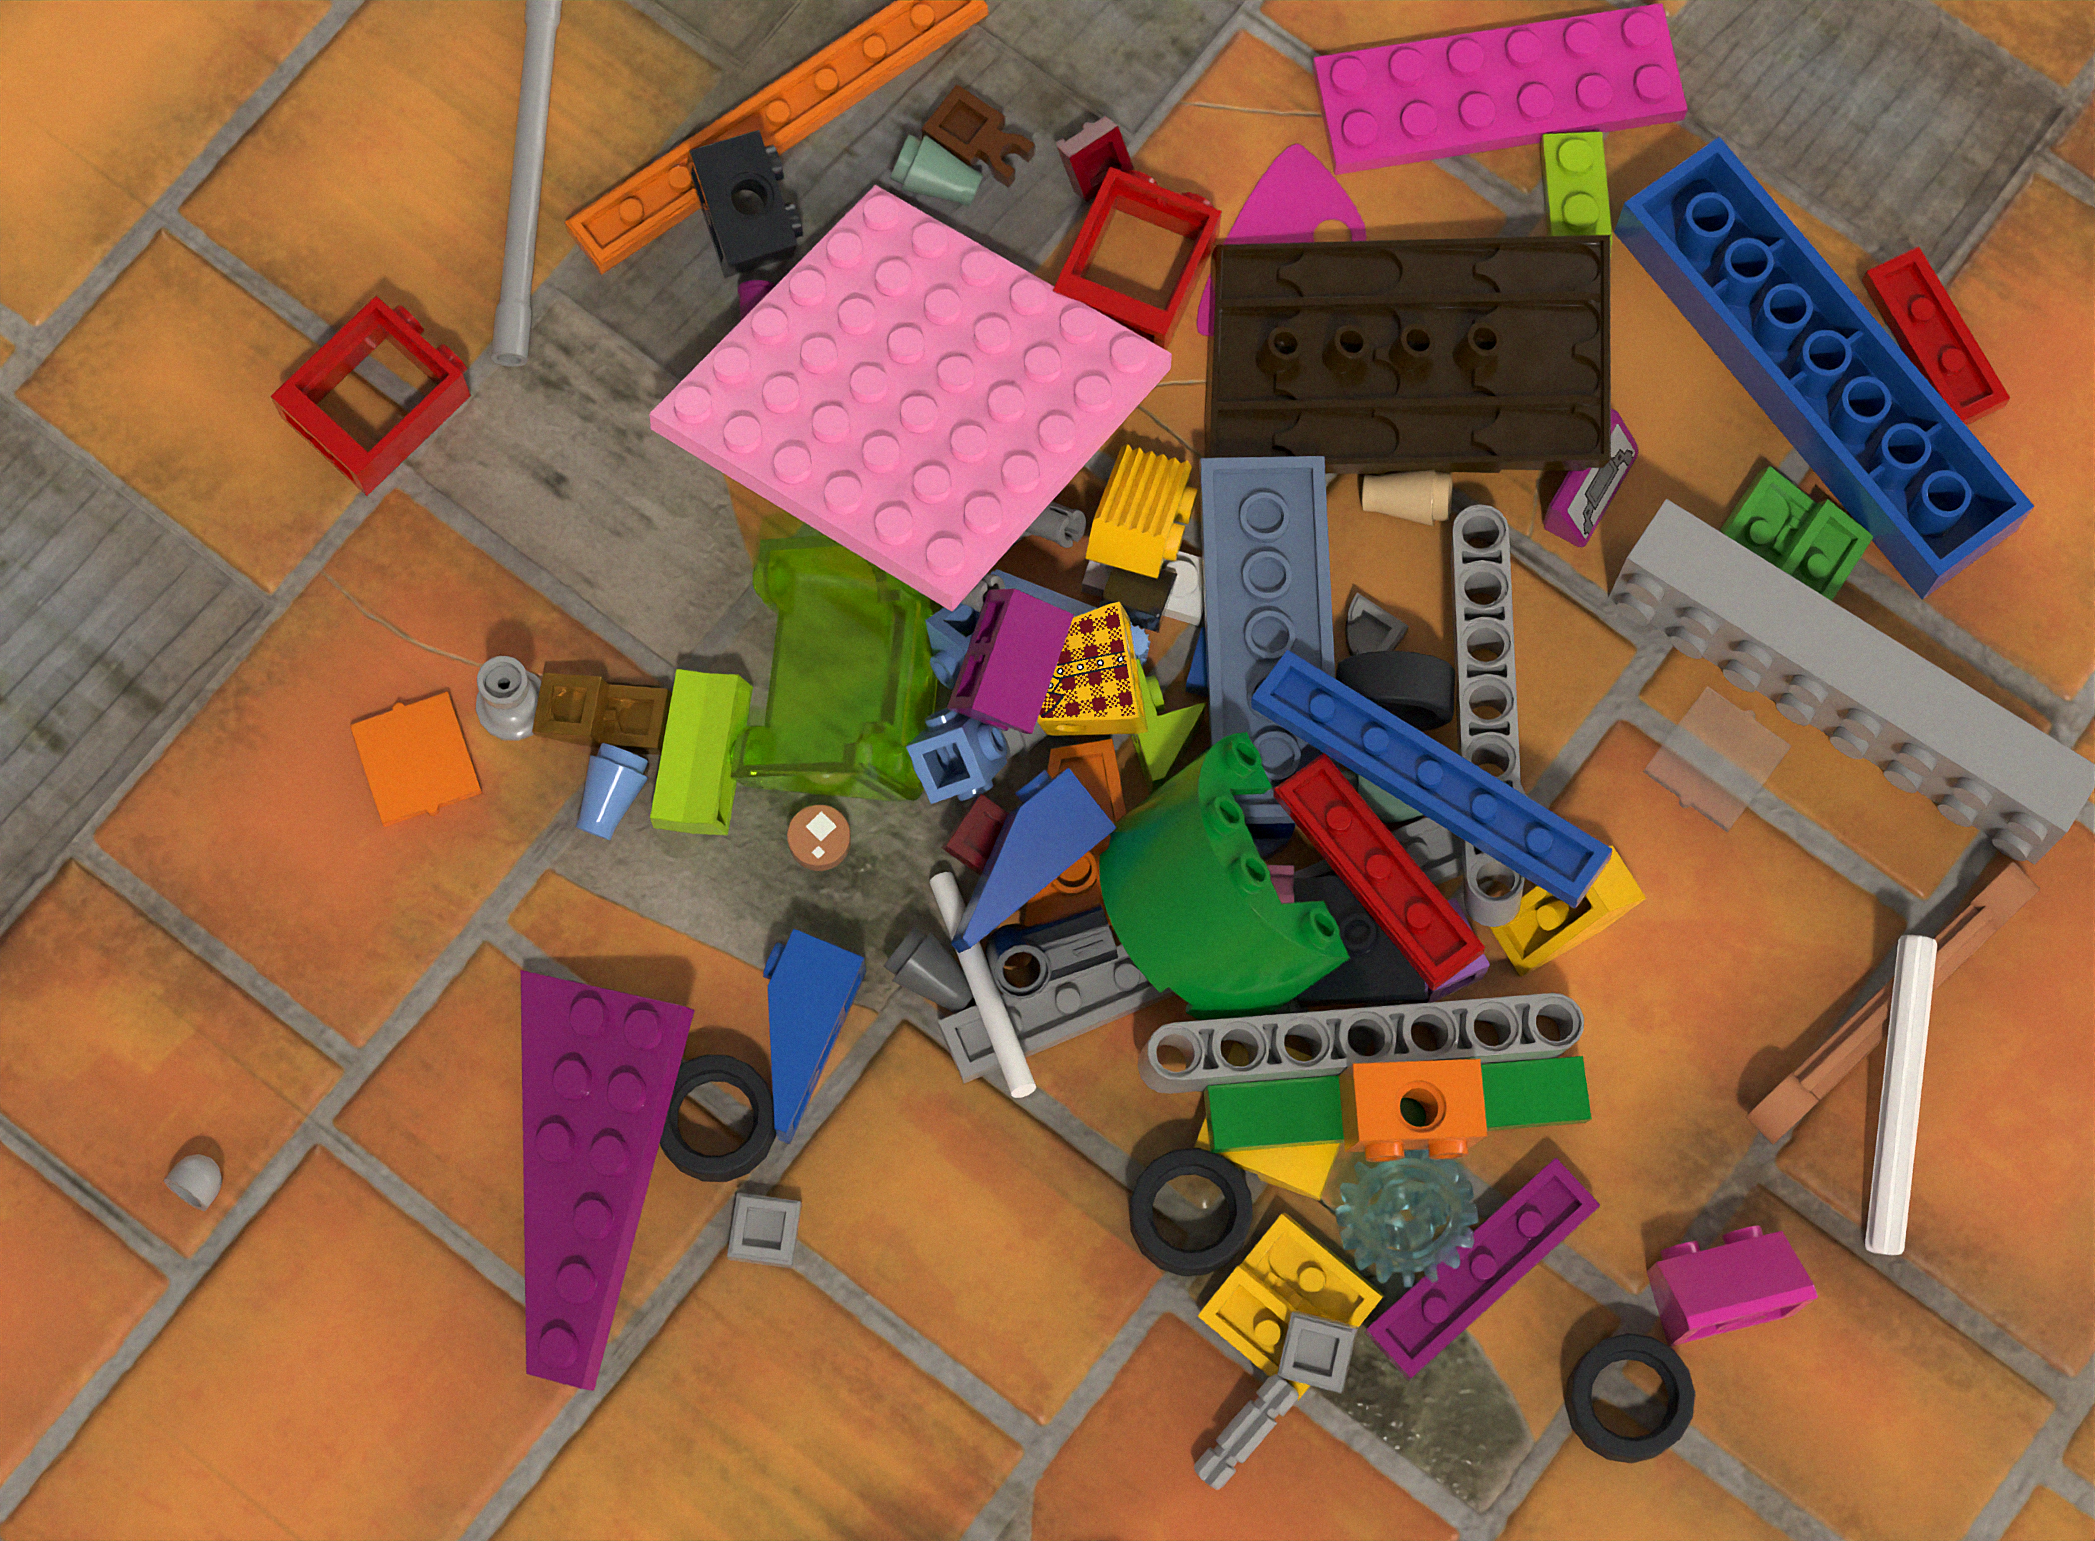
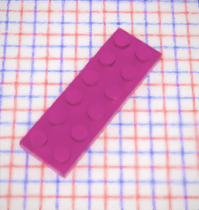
M1663 3L1314 57L1312 65L1334 175L1536 144L1541 142L1543 134L1606 133L1682 121L1688 111Z

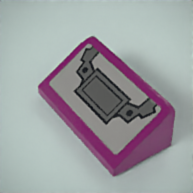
M1611 408V460L1603 468L1569 471L1551 501L1543 522L1545 530L1577 547L1583 548L1588 543L1638 456V445L1616 410Z

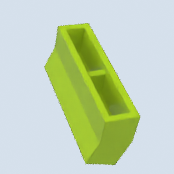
M676 669L650 814L653 828L690 834L728 836L753 686L739 674L704 673Z

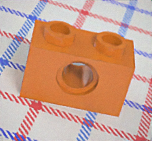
M1480 1059L1352 1063L1339 1075L1345 1152H1365V1160L1368 1162L1400 1160L1405 1158L1404 1150L1428 1149L1430 1159L1461 1158L1468 1156V1148L1473 1147L1487 1137ZM1402 1098H1412L1422 1105L1426 1113L1424 1127H1416L1405 1121L1400 1112Z

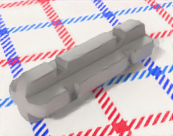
M1277 1374L1270 1376L1256 1392L1259 1396L1256 1401L1249 1400L1215 1441L1218 1445L1214 1449L1208 1448L1195 1463L1194 1471L1210 1487L1216 1490L1222 1488L1237 1471L1234 1468L1236 1463H1244L1275 1427L1277 1422L1274 1419L1278 1414L1284 1416L1298 1400L1299 1394L1297 1390L1284 1378L1277 1376Z

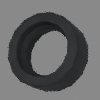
M1376 651L1349 656L1338 663L1336 680L1419 731L1437 729L1451 722L1454 715L1455 669L1447 661L1415 652Z
M702 1055L682 1063L679 1068L660 1140V1146L664 1154L682 1173L703 1182H728L749 1174L767 1157L776 1138L773 1098L767 1082L751 1065L729 1055ZM708 1082H726L739 1088L749 1098L753 1109V1127L747 1140L736 1150L721 1156L704 1155L693 1150L682 1139L678 1128V1110L685 1096L695 1087Z
M1201 1148L1175 1149L1154 1159L1138 1177L1129 1205L1130 1230L1141 1253L1159 1269L1179 1276L1207 1275L1227 1265L1243 1247L1253 1218L1251 1192L1241 1172L1222 1155L1211 1153ZM1198 1175L1210 1179L1222 1190L1228 1202L1229 1219L1225 1231L1215 1243L1203 1249L1184 1250L1172 1246L1160 1236L1153 1222L1152 1206L1156 1194L1166 1182L1178 1176Z
M1626 1333L1605 1338L1578 1360L1567 1379L1565 1407L1571 1428L1587 1448L1607 1460L1635 1463L1657 1457L1682 1438L1693 1418L1696 1393L1689 1369L1674 1349L1654 1337ZM1625 1359L1640 1361L1653 1368L1664 1381L1668 1394L1667 1413L1660 1425L1649 1434L1634 1438L1617 1435L1605 1428L1595 1415L1591 1401L1593 1383L1599 1372L1609 1364Z

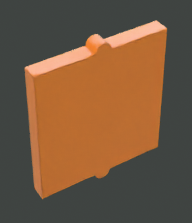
M448 691L406 706L397 702L393 705L392 711L349 725L384 827L424 813L436 816L440 812L439 808L482 794Z

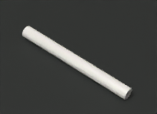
M942 872L930 880V886L951 940H953L966 906L953 873ZM978 942L970 949L958 953L956 950L1011 1095L1014 1098L1025 1097L1035 1091L1036 1085L981 944Z

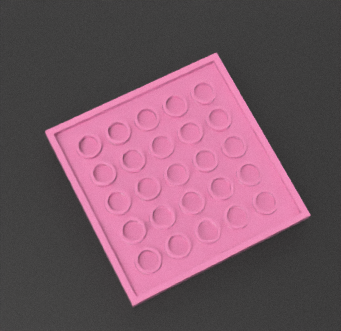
M875 185L649 414L651 430L953 612L1171 369L1172 353L1086 304L1053 292L1054 286Z

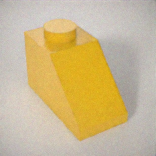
M1613 845L1608 846L1613 849L1611 859L1576 909L1541 887L1536 886L1522 897L1520 910L1513 920L1502 926H1489L1520 977L1529 974L1603 931L1647 899Z

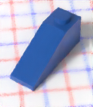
M1069 768L1053 778L1044 769L1015 793L1022 803L1007 815L951 942L958 953L973 947L1117 828Z
M794 928L786 945L780 942L775 944L763 972V977L770 980L768 984L774 1128L778 1140L787 1144L792 1142L867 972L864 957Z

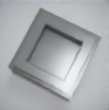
M737 1193L727 1253L728 1260L793 1269L802 1209L801 1201Z
M1294 1310L1291 1314L1277 1376L1342 1393L1358 1326Z

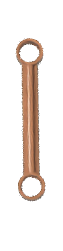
M2014 862L2000 873L1933 938L1937 943L1932 993L2041 889ZM1894 976L1746 1116L1772 1145L1888 1036Z

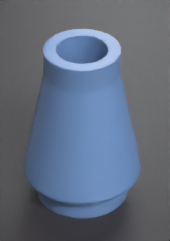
M601 743L597 756L590 755L580 816L575 827L611 841L615 828L648 780V777L643 775L648 760L618 747Z

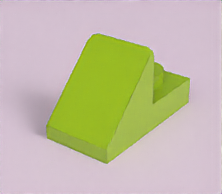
M1138 658L1137 665L1148 732L1130 734L1150 795L1174 775L1203 723L1206 704L1200 703L1158 716V712L1165 711L1158 680L1155 675L1145 677Z

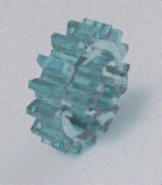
M1428 1149L1421 1159L1413 1158L1411 1150H1404L1405 1158L1395 1161L1377 1162L1378 1166L1373 1169L1358 1162L1354 1165L1356 1178L1359 1182L1358 1185L1342 1183L1340 1186L1342 1200L1348 1204L1335 1208L1338 1225L1346 1227L1339 1233L1344 1250L1357 1248L1354 1253L1356 1267L1360 1270L1369 1267L1373 1262L1376 1263V1273L1379 1282L1385 1283L1390 1278L1392 1272L1395 1271L1401 1272L1405 1287H1412L1415 1272L1424 1271L1426 1277L1433 1283L1438 1281L1437 1264L1443 1261L1455 1269L1461 1265L1456 1245L1468 1248L1473 1247V1231L1467 1227L1468 1225L1478 1223L1477 1205L1468 1203L1474 1198L1472 1184L1470 1180L1456 1182L1460 1175L1458 1164L1454 1160L1444 1164L1441 1168L1437 1167V1159L1429 1158ZM1382 1189L1377 1203L1367 1207L1375 1193ZM1408 1209L1410 1214L1416 1218L1405 1221L1401 1213L1398 1212ZM1450 1215L1445 1230L1439 1236V1238L1433 1242L1432 1237L1435 1233L1436 1228L1438 1226L1446 1224V1217ZM1391 1246L1402 1251L1392 1250L1387 1247Z

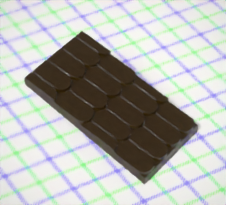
M1610 235L1216 245L1211 253L1204 458L1324 456L1325 473L1384 474L1388 471L1427 470L1470 473H1499L1501 470L1584 471L1588 468H1603L1611 460Z

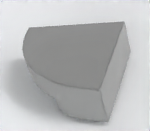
M1357 593L1350 605L1346 619L1345 637L1348 651L1351 656L1366 652L1394 651L1406 635L1409 626Z

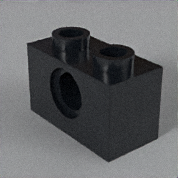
M760 130L690 150L686 165L724 278L792 258L798 245L796 238L803 236L802 224L795 204L792 201L785 204L783 202L777 181L784 179L782 164L775 146L772 144L765 147ZM742 190L752 191L761 198L764 209L754 215L742 214L733 206L731 197Z

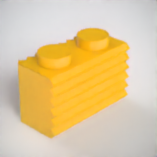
M1128 444L1122 446L1093 519L1085 559L1158 579L1164 559L1176 562L1185 526L1177 524V522L1189 525L1194 510L1198 489L1188 486L1192 469L1191 464L1188 461L1180 463L1176 457L1168 460L1164 454L1156 457L1152 450L1144 453L1140 447L1132 450Z

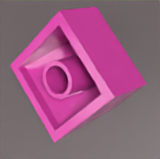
M1759 1225L1751 1226L1723 1235L1725 1244L1723 1246L1701 1251L1698 1241H1692L1660 1251L1663 1261L1656 1262L1647 1271V1275L1669 1347L1790 1317L1818 1298L1811 1278L1783 1231L1763 1235Z

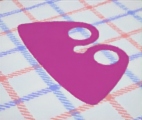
M1294 144L1284 150L1273 161L1259 180L1239 213L1224 244L1314 242L1313 234L1315 228L1321 222L1331 219L1341 221L1348 226L1351 231V241H1365L1367 236L1365 224L1356 206L1334 176L1302 145ZM1211 273L1199 304L1196 323L1198 333L1204 336H1209Z

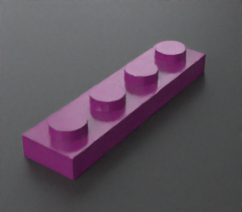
M1557 1158L1553 1159L1372 1323L1364 1333L1401 1374L1410 1381L1601 1205Z

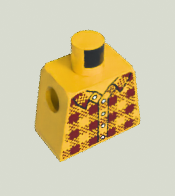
M1120 602L1111 603L1073 617L1037 719V723L1047 735L1140 734L1148 732L1130 618Z

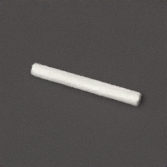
M1904 935L1898 940L1865 1241L1866 1249L1878 1254L1901 1255L1905 1247L1937 953L1936 940L1926 936Z

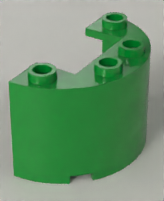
M1247 732L1235 733L1219 740L1114 823L1117 828L1109 834L1111 838L1108 849L1100 854L1099 878L1102 897L1111 924L1121 944L1136 967L1160 993L1167 987L1172 989L1189 1003L1186 1005L1185 1013L1200 1021L1270 1015L1350 958L1340 938L1338 925L1329 913L1324 901L1281 904L1271 882L1270 871L1261 859L1245 824L1243 811L1233 795L1264 794L1272 788L1262 767L1261 756L1257 748L1252 744Z

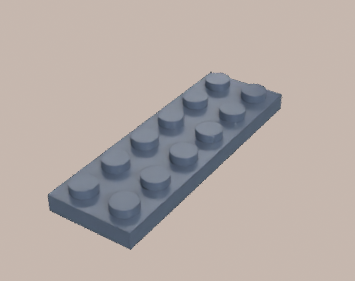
M1325 457L1200 458L1199 482L1210 747L1226 736L1247 732L1252 744L1257 748L1261 756L1262 767L1272 788L1264 794L1233 795L1234 800L1243 811L1245 824L1295 823L1273 797L1274 788L1322 755L1323 752L1252 709L1251 697L1286 650L1291 651L1335 678ZM1328 756L1340 771L1339 762Z

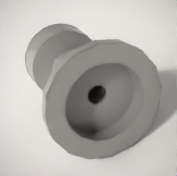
M497 656L489 659L482 665L477 675L479 692L476 698V712L481 725L491 735L502 740L519 741L534 735L532 728L541 680L535 674L526 671L524 666L513 657Z

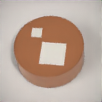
M808 806L793 817L788 827L787 840L790 852L794 859L807 869L814 871L832 869L839 865L849 853L851 834L848 822L838 810L830 806Z

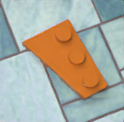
M1113 739L1050 750L1047 773L1051 778L1069 768L1113 824L1126 814ZM1109 835L1028 901L1024 925L1031 926L1100 902L1111 931L1114 930L1105 908L1099 878L1100 854L1109 847L1111 838Z

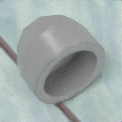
M196 1154L186 1156L179 1161L166 1176L164 1182L182 1200L201 1211H206L221 1189L222 1177L219 1166L212 1158Z

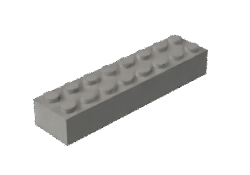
M1668 499L1664 501L1626 558L1609 595V599L1617 603V609L1630 621L1642 626L1651 624L1670 636L1669 639L1672 645L1683 654L1694 659L1704 657L1723 669L1724 677L1737 688L1747 692H1754L1755 690L1777 703V710L1790 721L1802 726L1811 724L1830 736L1831 744L1838 751L1854 759H1867L1883 769L1885 778L1895 787L1908 793H1916L1918 791L1937 803L1939 812L1945 818L1963 827L1974 826L1993 838L1992 844L1997 850L2014 860H2028L2035 865L2068 832L2095 788L2094 763Z

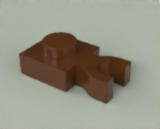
M957 84L921 128L922 139L925 135L970 168H973L979 159L989 166L993 177L1008 188L1015 180V169L1005 164L1002 158L1007 154H1017L1023 160L1029 162L1035 155V143L1019 134L1003 133L1005 116Z

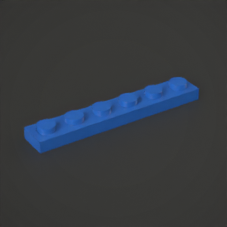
M1286 650L1251 697L1252 709L1575 909L1611 859L1612 848L1289 650Z

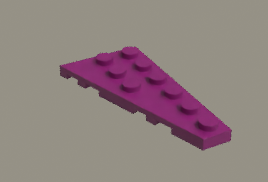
M521 970L526 1374L594 1391L695 1010L678 1004Z

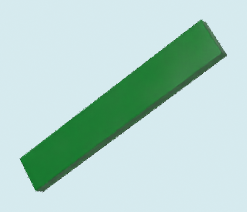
M1583 1056L1481 1064L1487 1131L1587 1123L1592 1119ZM1339 1075L1207 1085L1203 1089L1211 1153L1344 1143ZM1402 1098L1400 1112L1405 1121L1416 1127H1424L1426 1113L1422 1105L1412 1098Z

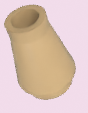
M1427 470L1365 475L1362 497L1363 511L1378 512L1433 527L1435 521H1450L1453 494L1452 472Z

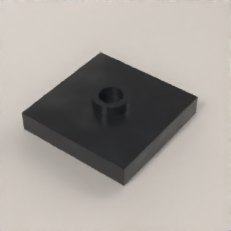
M1338 875L1294 879L1295 903L1324 901L1329 913L1338 925L1340 938L1350 957L1347 961L1297 995V1002L1300 1007L1428 999V985Z

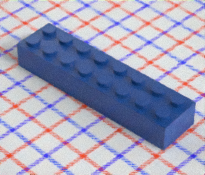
M1717 137L1624 203L1614 230L1616 236L1854 520L1873 536L1872 541L1922 600L2017 531L2034 508L2031 501L1720 137Z

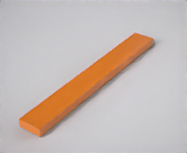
M984 0L894 1L565 221L568 233L601 275L701 208L686 165L690 150L760 130L765 147L773 144L778 155H781L988 15V5Z

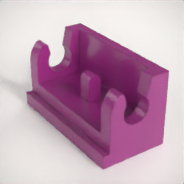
M1015 588L989 590L947 709L1004 731H1008V728L1024 734H1032L1074 614Z

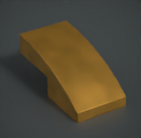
M543 673L532 732L536 736L578 745L600 748L601 743H606L632 753L661 755L672 692L669 689L609 685L599 676Z

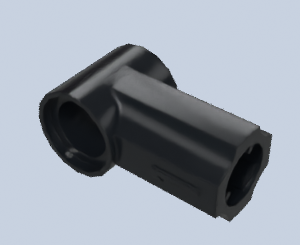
M1100 902L1031 926L1018 923L1004 925L995 930L989 937L985 948L988 965L1000 991L1016 999L1032 998L1041 993L1050 981L1118 958L1111 929ZM1027 952L1033 955L1027 966L1021 969L1009 970L1003 967L1005 961L1015 953Z

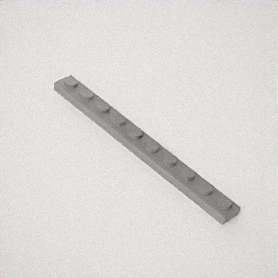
M1521 785V793L1527 796ZM1423 818L1391 832L1435 886L1463 875L1461 838L1430 818ZM1326 860L1296 871L1293 877V893L1295 878L1336 876L1337 874ZM1121 944L1116 946L1117 959L1050 981L1041 993L1032 998L1016 999L1006 994H1001V998L1026 1058L1177 994L1169 987L1160 993L1136 967ZM977 1005L938 1021L940 1031L963 1084L1001 1068Z

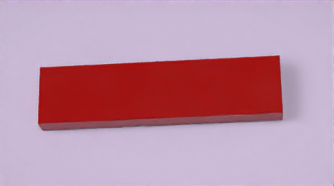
M1325 753L1274 788L1273 797L1432 991L1484 954L1485 946Z

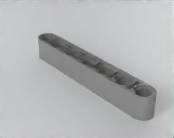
M1479 504L1467 507L1454 520L1450 553L1458 755L1476 766L1489 763L1500 767L1504 773L1496 778L1521 793L1509 527L1506 518L1499 510L1492 506ZM1473 538H1483L1493 545L1488 548L1479 549L1468 545L1466 542ZM1483 593L1493 597L1495 601L1491 604L1480 605L1470 601L1468 597L1472 594ZM1486 649L1494 652L1498 658L1493 661L1483 662L1473 658L1470 653L1475 650ZM1480 706H1490L1498 710L1501 715L1495 719H1481L1472 710ZM1461 838L1463 896L1467 913L1474 921L1484 926L1497 927L1507 924L1515 918L1520 910L1525 877ZM1485 881H1500L1508 887L1510 892L1504 896L1492 897L1484 894L1478 886Z
M1546 993L1176 1022L1163 1025L1152 1034L1138 1057V1070L1141 1079L1149 1088L1159 1093L1172 1094L1203 1091L1207 1085L1340 1075L1352 1063L1480 1059L1481 1064L1552 1059L1558 1058L1580 1039L1584 1030V1017L1581 1008L1573 999L1563 994ZM1536 1016H1547L1554 1020L1560 1031L1559 1041H1550L1539 1033L1536 1026ZM1474 1021H1486L1495 1028L1499 1037L1498 1046H1487L1479 1041L1473 1029ZM1419 1025L1428 1028L1435 1036L1437 1042L1436 1051H1424L1417 1047L1411 1037V1026ZM1357 1030L1366 1033L1373 1041L1375 1047L1374 1055L1367 1057L1355 1053L1348 1042V1031ZM1289 1035H1295L1305 1039L1310 1045L1312 1060L1303 1062L1292 1058L1285 1049L1284 1038ZM1233 1040L1242 1044L1248 1052L1249 1065L1238 1067L1228 1063L1222 1056L1220 1050L1221 1042ZM1169 1045L1179 1049L1185 1057L1186 1070L1173 1072L1163 1068L1157 1059V1047Z

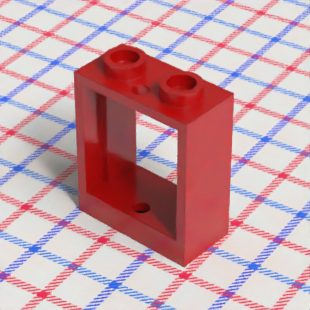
M1110 167L1053 288V292L1086 304L1167 351L1219 237L1222 211L1214 208L1209 200L1191 192L1178 194L1160 187L1152 177L1136 170L1123 172ZM1116 210L1195 241L1164 310L1085 279Z
M375 296L270 396L281 418L366 496L471 397L463 376L467 371V367L462 360L442 343L435 349L421 336L424 332L423 327L407 309L398 305L392 310L378 296ZM387 339L429 377L437 387L367 452L323 412L317 404L374 349Z

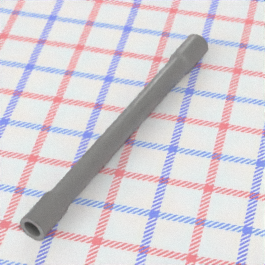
M526 0L525 6L526 37L500 300L495 310L491 360L504 366H523L528 361L532 310L530 308L555 38L556 30L560 24L562 0Z

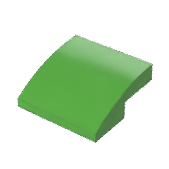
M1771 466L1759 470L1719 530L1724 535L1831 601L1873 539L1870 532L1830 500L1826 499L1816 503Z

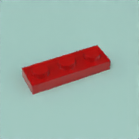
M1919 246L1866 271L1861 281L1906 356L1965 425L2006 406L2010 400L2009 394Z

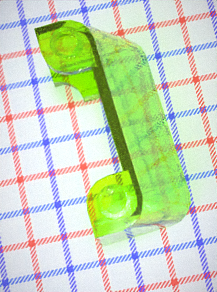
M826 535L761 540L758 563L754 567L752 580L756 594L762 598L763 603L770 610L778 614L764 726H746L732 743L730 749L731 779L745 787L888 802L917 800L924 791V787L914 771L906 746L927 727L924 719L934 713L938 678L930 664L933 652L925 620L944 607Z

